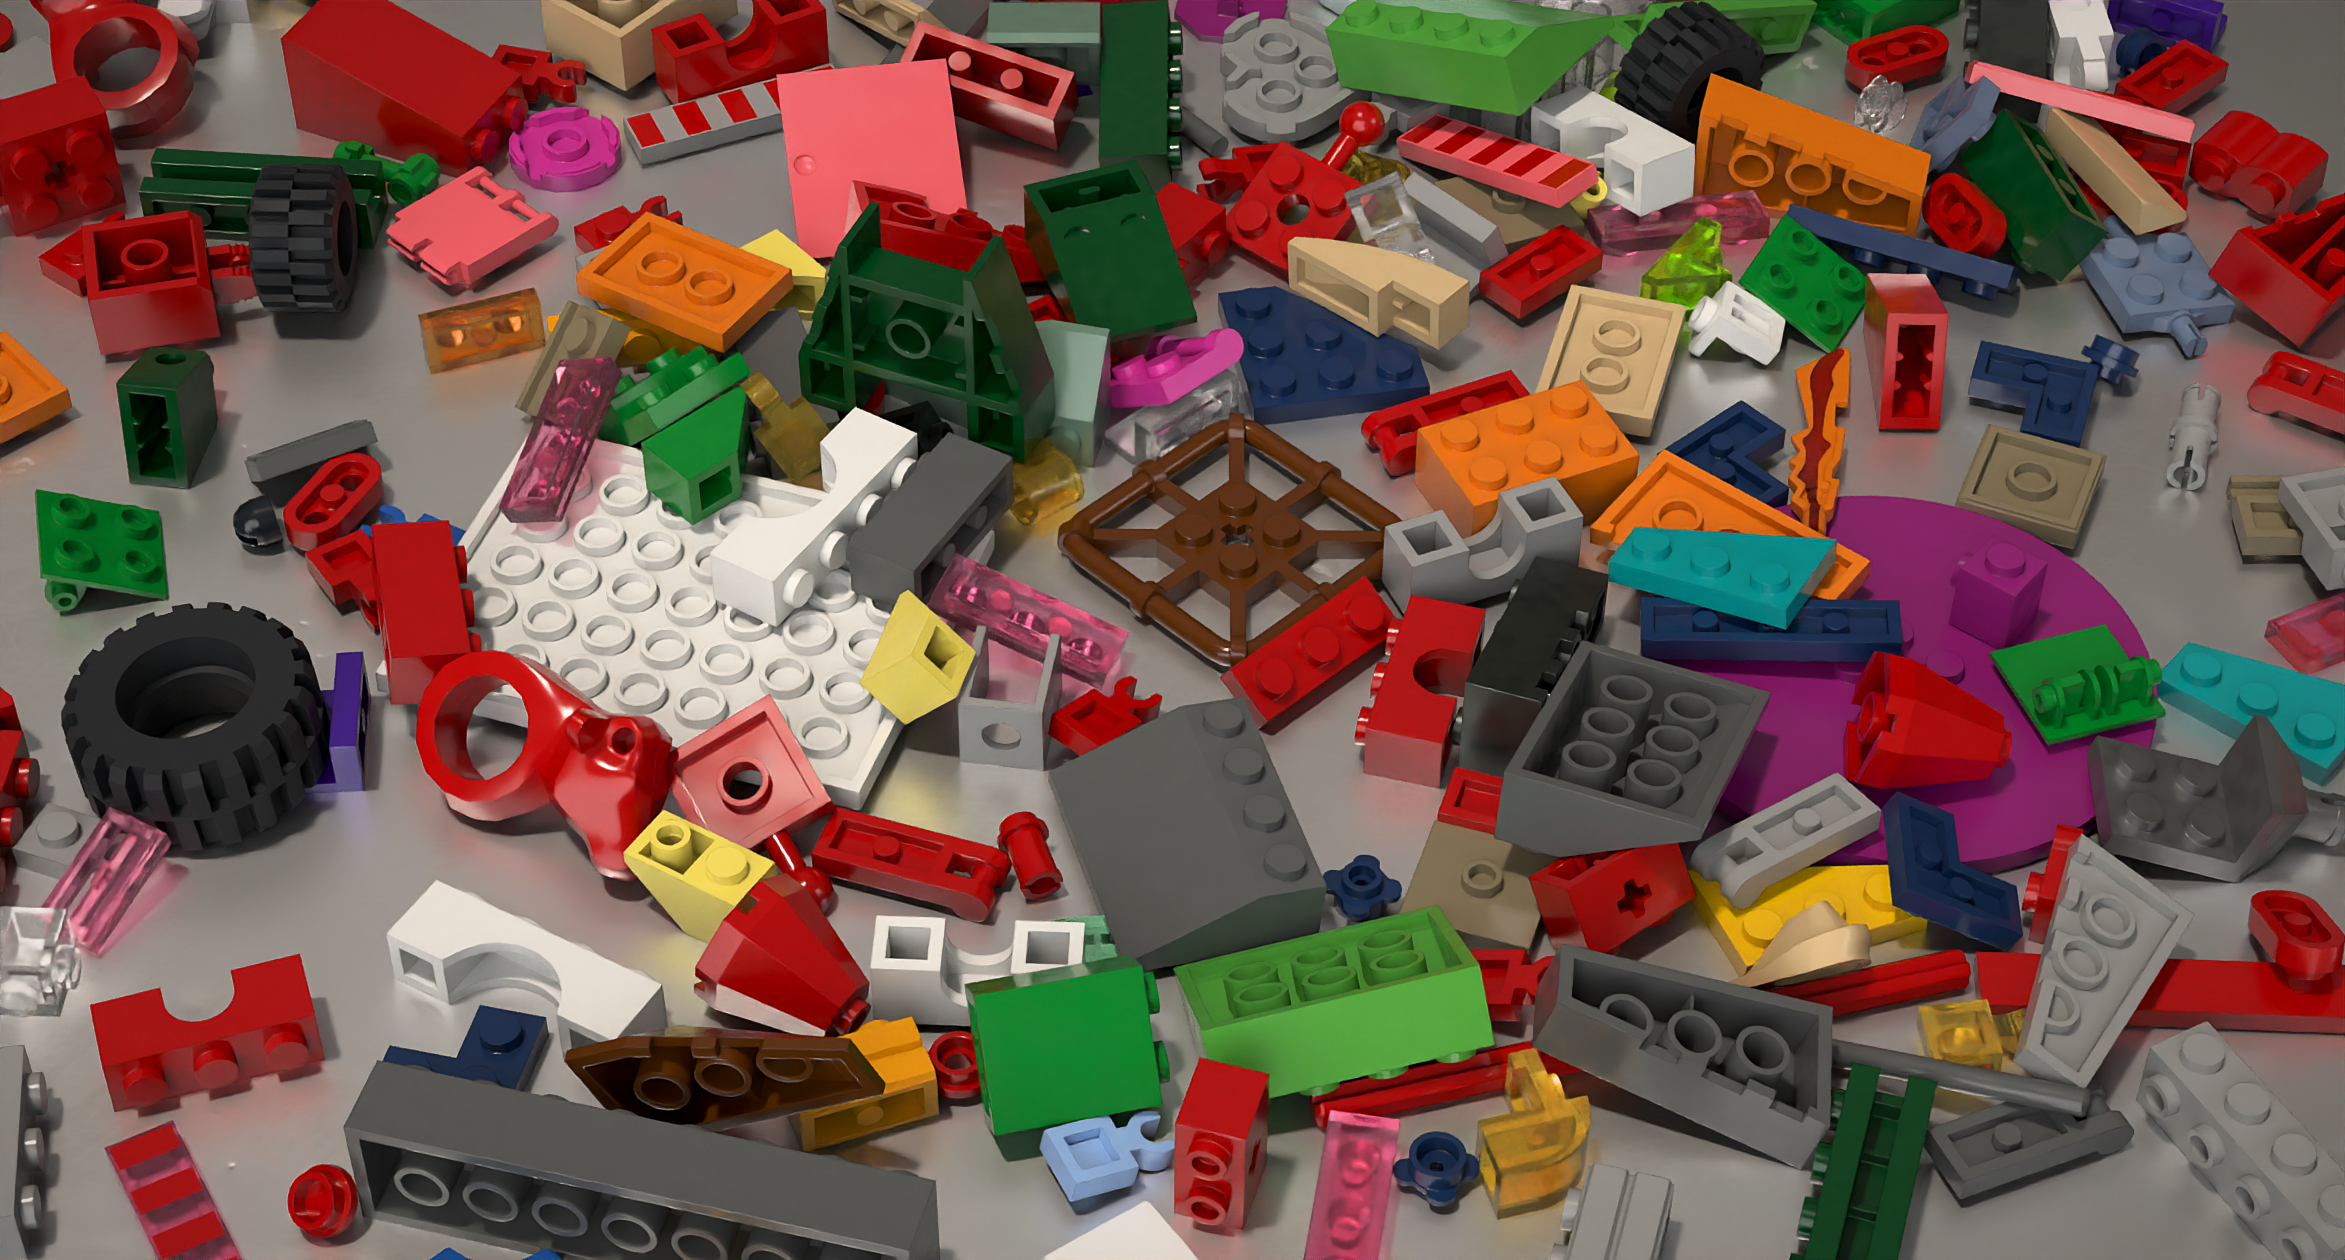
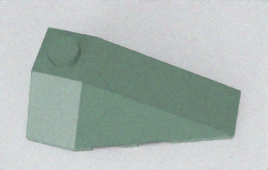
M1056 320L1035 321L1054 372L1055 419L1031 456L1094 468L1111 421L1110 329ZM883 379L885 394L910 405L929 401L939 417L968 429L967 402Z

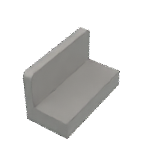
M1414 172L1399 187L1409 215L1381 243L1382 249L1402 253L1434 264L1469 280L1470 301L1479 292L1480 272L1509 256L1498 226Z

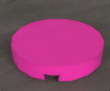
M579 107L551 108L533 114L523 121L524 128L517 134L514 130L509 138V157L512 170L519 180L535 189L550 192L580 191L598 185L610 177L622 161L620 131L612 120L602 114L601 120L589 116L588 109Z

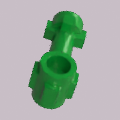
M351 140L350 142H340L332 157L382 161L387 190L398 204L405 207L430 194L439 185L440 167L432 157L424 153H415L404 164H400L375 156L373 146Z

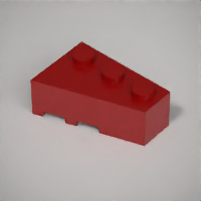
M2345 193L2320 201L2315 209L2299 215H2295L2293 211L2280 215L2273 224L2256 230L2252 226L2237 230L2208 272L2210 277L2299 348L2345 304Z

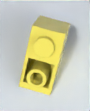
M907 590L899 595L859 684L906 725L957 697L976 651L913 593Z
M663 810L623 852L624 862L686 934L706 944L710 943L723 919L735 907H738L746 914L749 913L758 901L748 893L761 880L776 876L774 861L666 810Z

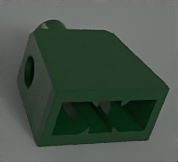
M152 347L117 381V396L130 483L189 488L216 431L218 422L213 382L214 365L206 352ZM170 434V440L167 441L166 438Z

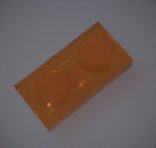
M534 287L418 315L425 360L431 374L542 348L546 345L541 303Z

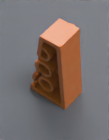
M1711 73L1700 112L1695 152L1693 197H1690L1689 204L1778 219L1787 214L1790 204H1794L1916 239L1931 154Z

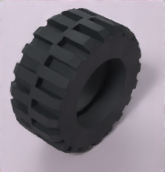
M208 602L207 608L196 609L190 603L172 606L173 612L156 617L155 613L151 612L137 618L136 626L126 631L120 627L108 635L103 642L104 648L101 651L92 649L78 668L80 675L74 674L64 696L66 703L61 711V726L85 797L89 799L94 813L100 819H104L108 824L112 825L115 832L130 834L138 839L142 836L144 843L151 847L169 850L171 844H181L182 849L186 851L205 850L206 843L222 841V844L227 846L242 841L241 835L253 829H257L259 833L265 831L277 823V815L283 810L291 813L306 797L304 788L313 789L325 768L323 762L330 753V721L310 653L303 641L294 637L293 631L272 617L267 620L266 614L242 606L239 611H234L229 604L221 602ZM216 712L237 713L221 726L203 734L177 739L158 738L174 725L195 716Z

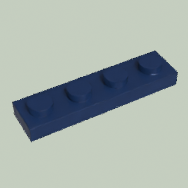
M1790 204L1787 215L1809 230L1829 248L1830 245L1851 250L1850 260L1859 264L1883 269L1885 261L1908 266L1905 274H1926L1931 284L1939 285L1941 276L1964 282L1961 289L1962 292L1990 301H1995L1997 292L2013 296L2019 273L2014 266L1794 204Z
M1641 597L1640 656L1649 659L1842 661L1868 663L1874 651L1902 657L1903 640L1900 600L1808 599L1785 630L1672 598Z

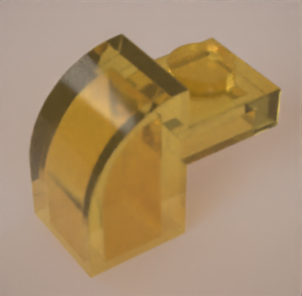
M1535 1048L1508 1055L1504 1099L1510 1113L1478 1120L1475 1157L1480 1165L1478 1175L1497 1220L1545 1209L1566 1198L1569 1187L1576 1188L1585 1169L1591 1121V1109L1587 1095L1565 1100L1564 1091L1558 1076L1555 1073L1547 1074Z

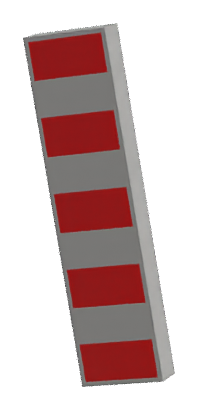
M831 63L800 72L831 70L836 68ZM777 78L623 117L624 134L641 164L647 165L783 129Z

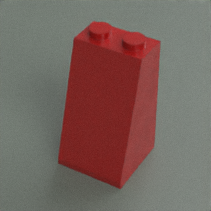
M319 0L281 38L296 127L309 133L338 142H350L351 140L373 146L374 152L403 162L415 153H424L437 162L441 174L458 178L477 166L483 167L486 163L491 162L497 151L510 138L513 131H519L523 127V121L528 116V103L524 97L522 75L388 0Z

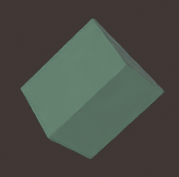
M989 2L988 44L1074 72L1076 85H1100V2Z

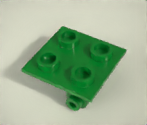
M1784 214L1737 283L1744 287L1745 291L1764 302L1830 355L1865 303L1867 277L1817 239L1809 230L1803 228L1787 214Z
M36 489L34 494L40 578L47 579L44 588L45 598L55 609L60 611L74 609L83 598L87 586L166 600L168 594L159 511L144 509L135 505H122L83 498L74 494H61Z
M2106 624L1991 651L1989 657L2047 745L2165 717L2166 715L2165 709L2152 692L2154 685L2162 682V671L2159 663L2155 659L2147 660L2141 655L2129 659Z

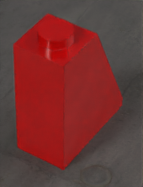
M1867 273L1863 334L1879 429L1940 428L1949 313L1926 274Z

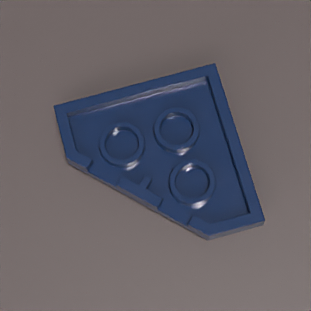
M1276 286L1218 293V313L1223 329H1234L1243 340V354L1235 363V368L1251 419L1259 424L1269 425L1378 411L1430 395V384L1417 348L1385 333L1377 337L1327 308Z

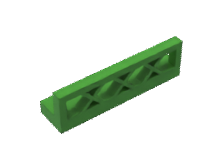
M1813 0L1694 1L1697 4L1701 1L1708 3L1757 40V44L1763 48L1765 54L1798 52L1817 7V3ZM1684 2L1649 4L1647 12L1643 14L1612 16L1614 27L1606 34L1629 51L1633 40L1637 35L1643 33L1649 22L1655 17L1660 18L1665 10L1673 6L1679 8Z

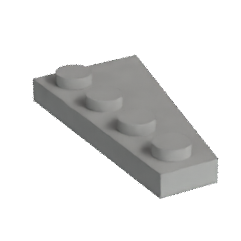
M2082 833L2069 848L2013 1062L2037 1079L2086 1088L2188 928L2195 914Z

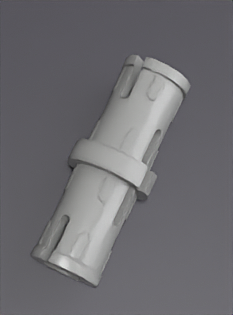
M2200 383L2191 384L2184 389L2181 397L2182 404L2179 417L2171 425L2169 444L2173 449L2166 468V479L2178 489H2181L2185 472L2190 473L2187 490L2197 489L2204 484L2207 475L2208 455L2215 451L2219 431L2215 421L2221 405V394L2215 387L2206 384L2203 400H2198Z

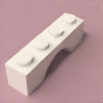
M855 407L820 442L823 488L828 493L827 496L815 506L789 516L773 518L746 516L710 552L714 599L778 627L795 608L802 607L808 601L813 589L831 570H837L843 565L846 560V548L853 532L860 526L864 527L880 510L887 494L892 489H898L913 473L918 462L917 433Z
M435 880L386 933L395 979L449 1005L473 993L493 988L524 989L549 1000L558 1008L556 1017L563 1059H565L566 1052L569 1049L668 1028L663 985L656 982L649 974L639 969L630 970L608 960L586 944L572 943L552 934L530 918L516 917L496 908L474 892L460 891Z

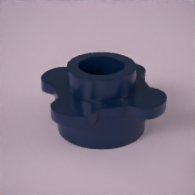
M1371 855L1356 856L1353 862L1346 865L1343 869L1339 871L1329 870L1323 874L1327 885L1326 893L1334 895L1336 911L1343 918L1352 922L1362 923L1378 919L1386 911L1387 903H1396L1402 894L1400 882L1395 879H1389L1381 871L1380 861Z
M1434 1131L1422 1134L1413 1141L1409 1150V1158L1400 1159L1395 1163L1394 1178L1402 1186L1417 1188L1422 1194L1427 1196L1430 1204L1448 1206L1455 1201L1456 1190L1465 1181H1472L1478 1177L1480 1165L1474 1155L1466 1153L1463 1143L1458 1138L1449 1133Z

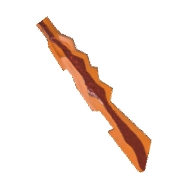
M1846 348L1837 349L1795 370L1808 428L1792 435L1790 440L1798 453L1789 460V469L1792 473L1788 477V486L1794 493L1790 501V508L1799 517L1802 524L1826 536L1827 523L1833 519L1840 490V480L1834 477L1841 466L1845 429L1835 426L1836 407L1848 408L1851 352Z

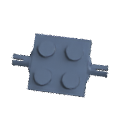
M2115 214L2107 217L2103 224L2109 232L2107 234L2109 239L2101 240L2079 263V266L2122 332L2155 331L2169 333L2176 338L2186 356L2191 357L2192 353L2194 357L2202 354L2208 346V341L2203 337L2198 327L2229 323L2235 304L2223 286L2208 275L2210 267L2188 235L2182 232L2137 236L2118 216L2116 218Z

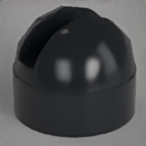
M268 494L249 499L241 504L234 513L233 527L235 534L243 544L251 547H266L283 541Z

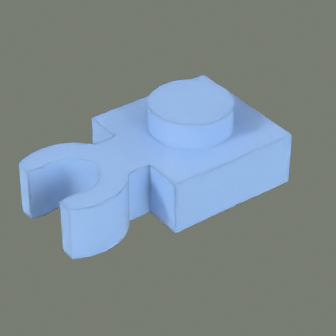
M1142 1111L1132 1116L1128 1125L1121 1128H1116L1109 1115L1046 1129L1044 1130L1039 1149L1069 1201L1073 1202L1134 1185L1138 1169L1158 1171L1168 1167L1174 1156L1175 1141L1174 1139L1159 1143L1148 1141V1138L1155 1136L1161 1117L1157 1111Z

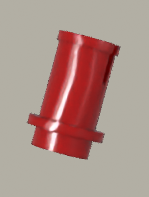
M1023 811L1014 813L1001 822L999 835L997 836V845L1001 851L1010 857L1024 897L1038 900L1051 896L1061 887L1060 882H1063V877L1056 867L1046 842L1049 838V829L1046 823L1037 818L1035 814Z

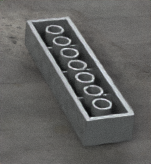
M377 1060L343 1126L363 1217L532 1255L547 1248L555 1252L562 1260H940L936 1180L922 1178L906 1170L890 1171L849 1162L836 1155L826 1154L820 1156L779 1147L766 1140L741 1139L709 1132L697 1125L667 1123L639 1117L627 1110L602 1109L570 1102L558 1095L547 1094L542 1096L501 1087L488 1080L473 1081L432 1072L419 1065L403 1066Z

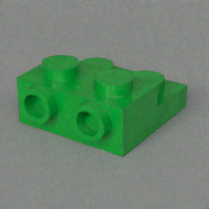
M702 345L684 355H681L677 347L674 346L645 364L650 373L648 377L635 384L629 374L599 392L598 394L604 403L589 412L587 419L601 440L630 447L662 430L752 372L740 352L718 362L713 353L708 355Z

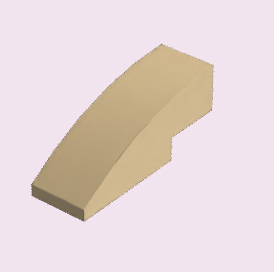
M1294 237L1288 242L1289 288L1377 337L1394 325L1440 350L1469 326L1470 281L1452 272L1402 253L1370 245L1306 237Z

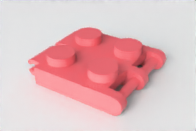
M477 166L395 213L396 223L387 229L386 234L393 238L388 239V244L413 262L424 260L425 262L420 264L423 269L447 286H451L457 282L471 284L549 238L557 231L559 221L549 212H542L540 214L525 203L526 199L523 194L516 189L505 190L492 181L493 176L491 172L482 166ZM487 190L496 197L492 199L491 197L483 193V191ZM520 213L529 221L525 222L515 214Z

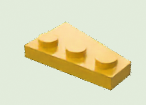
M1888 865L1805 867L1763 889L1760 897L1753 904L1743 909H1737L1721 894V885L1716 880L1706 881L1695 870H1688L1696 893V897L1692 899V902L1739 977L1749 973L1786 921L1821 901H1828L1849 925L1867 924L1872 938L1871 946L1924 931L1928 924L1927 919L1913 916L1905 910L1892 906Z

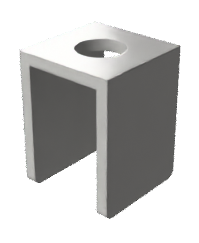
M977 625L972 644L976 654L963 681L958 699L960 762L1044 771L1051 736L1048 735L1051 717L1053 713L1058 711L1062 693L1061 634H1050L1035 703L1009 702L986 699L989 687L988 626ZM991 724H1005L1015 729L1020 739L1011 744L997 743L989 739L983 729Z

